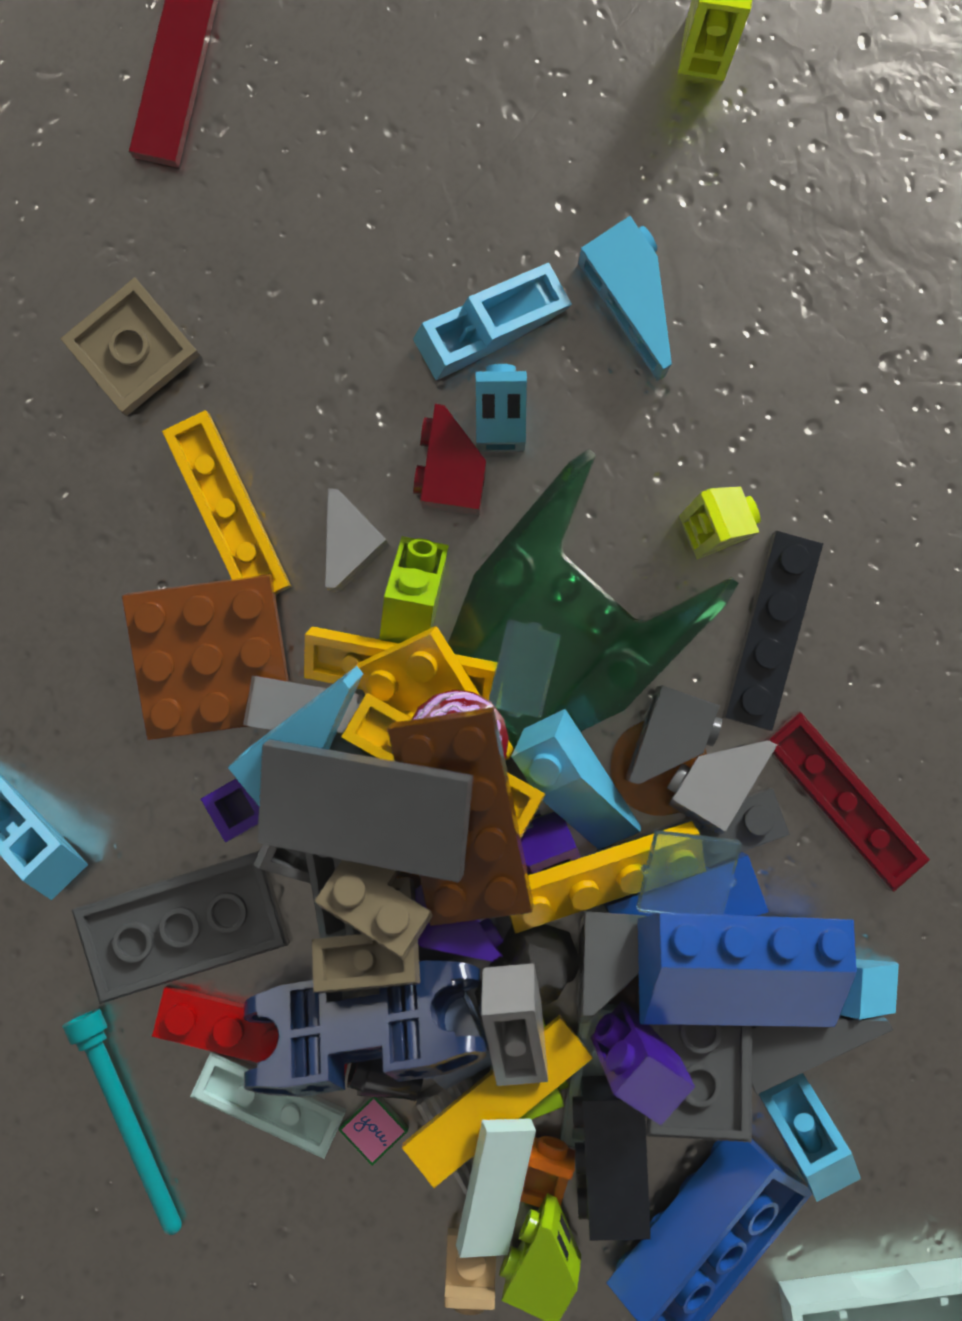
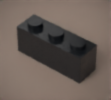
M606 1075L582 1076V1096H572L574 1128H584V1142H575L576 1174H586L587 1187L577 1188L578 1219H589L590 1241L651 1239L645 1115L613 1094Z

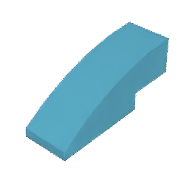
M548 262L471 295L463 306L423 322L413 341L437 381L521 338L567 310L572 303Z

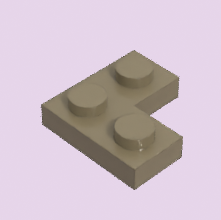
M347 860L340 862L315 899L318 906L402 960H405L433 916L431 911L391 887L401 871Z
M411 877L396 878L391 887L415 901L414 880ZM363 934L312 939L313 990L316 993L323 994L420 984L418 940L405 960H402Z

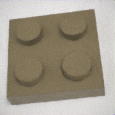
M136 277L60 338L126 417L200 356L198 351Z

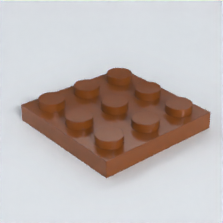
M272 574L122 595L147 740L248 727L243 725L252 676L289 682Z

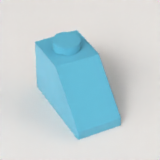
M803 1073L759 1093L789 1154L817 1202L861 1179L852 1152Z

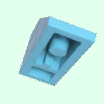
M629 216L583 246L580 251L578 265L654 377L659 381L666 376L672 361L658 256L655 253L657 245L649 230L644 226L638 228L632 217Z
M357 666L247 748L227 767L258 806H260L262 745L269 739L329 750L363 676V673Z
M566 709L523 729L511 757L529 784L546 794L543 802L592 845L600 850L641 832L642 827Z
M0 774V855L23 882L52 900L88 864L66 839Z

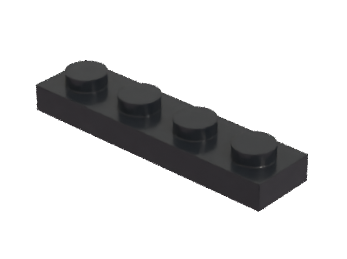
M777 530L773 532L722 718L773 731L824 543Z

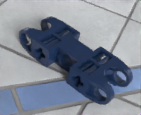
M419 961L420 984L379 988L380 994L342 1000V992L323 994L314 992L313 980L280 985L248 998L244 1003V1019L252 1023H274L278 1029L279 1038L273 1054L266 1060L258 1062V1068L250 1069L244 1073V1089L266 1095L293 1097L345 1090V1064L383 1058V1072L398 1082L446 1075L478 1063L487 1055L485 1038L479 1036L456 1037L455 1031L446 1030L445 1014L449 1006L456 999L465 996L464 991L477 988L481 984L479 968L461 962Z

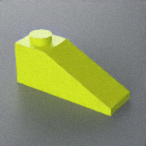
M692 0L686 18L678 74L724 81L751 11L752 0Z
M741 486L711 488L703 491L679 515L697 560L752 538L759 533L756 524L761 522L760 513L755 501L751 496H744Z

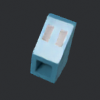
M493 364L487 366L484 372H476V448L479 452L525 451L527 371H516V367L510 364Z

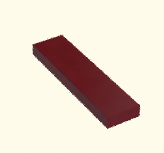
M219 0L164 1L129 148L133 158L179 168Z
M801 711L792 715L764 740H769L777 745L772 753V757L888 890L895 892L930 861L927 855Z

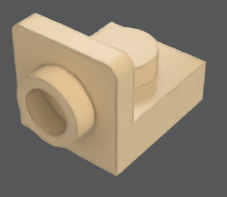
M448 1228L444 1307L454 1308L456 1312L463 1315L481 1314L484 1310L495 1309L496 1256L460 1258L456 1247L459 1228Z

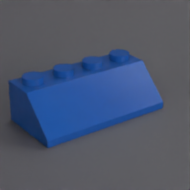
M657 913L638 918L640 1024L835 1027L857 973L854 920Z
M753 1138L752 1142L717 1140L711 1149V1155L697 1172L692 1173L682 1182L679 1194L665 1211L658 1213L651 1220V1239L641 1240L634 1249L626 1252L617 1262L616 1271L606 1284L637 1321H709L802 1208L812 1193L808 1185Z

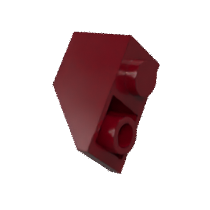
M435 404L433 418L424 417L420 446L428 447L426 466L417 465L413 494L421 495L420 502L424 509L479 516L486 475V460L446 406Z

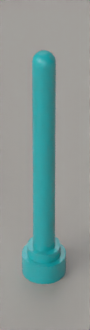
M100 1008L91 1010L65 1023L62 1026L70 1045L76 1044L79 1052L85 1051L162 1230L167 1235H175L180 1231L182 1221L103 1043L107 1038L104 1029L108 1027Z

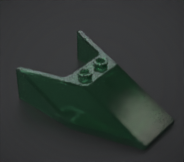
M590 449L571 460L474 573L448 641V645L454 654L500 663L496 709L504 718L509 741L514 750L524 728L564 709L567 710L580 732L624 711L727 605L739 584L730 577L647 620H639L628 613L564 554L562 542L596 458V454Z

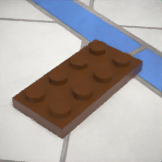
M494 707L391 723L387 731L395 762L473 775L463 877L459 882L419 875L426 908L433 915L429 921L430 926L532 913L534 901Z

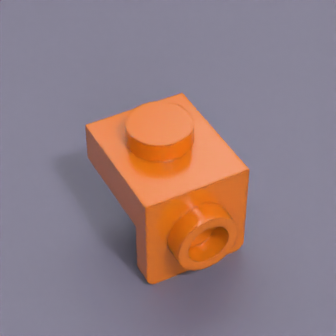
M534 1137L520 1201L540 1207L548 1193L557 1197L561 1206L568 1180L572 1179L575 1170V1150L568 1148L565 1142L555 1137Z

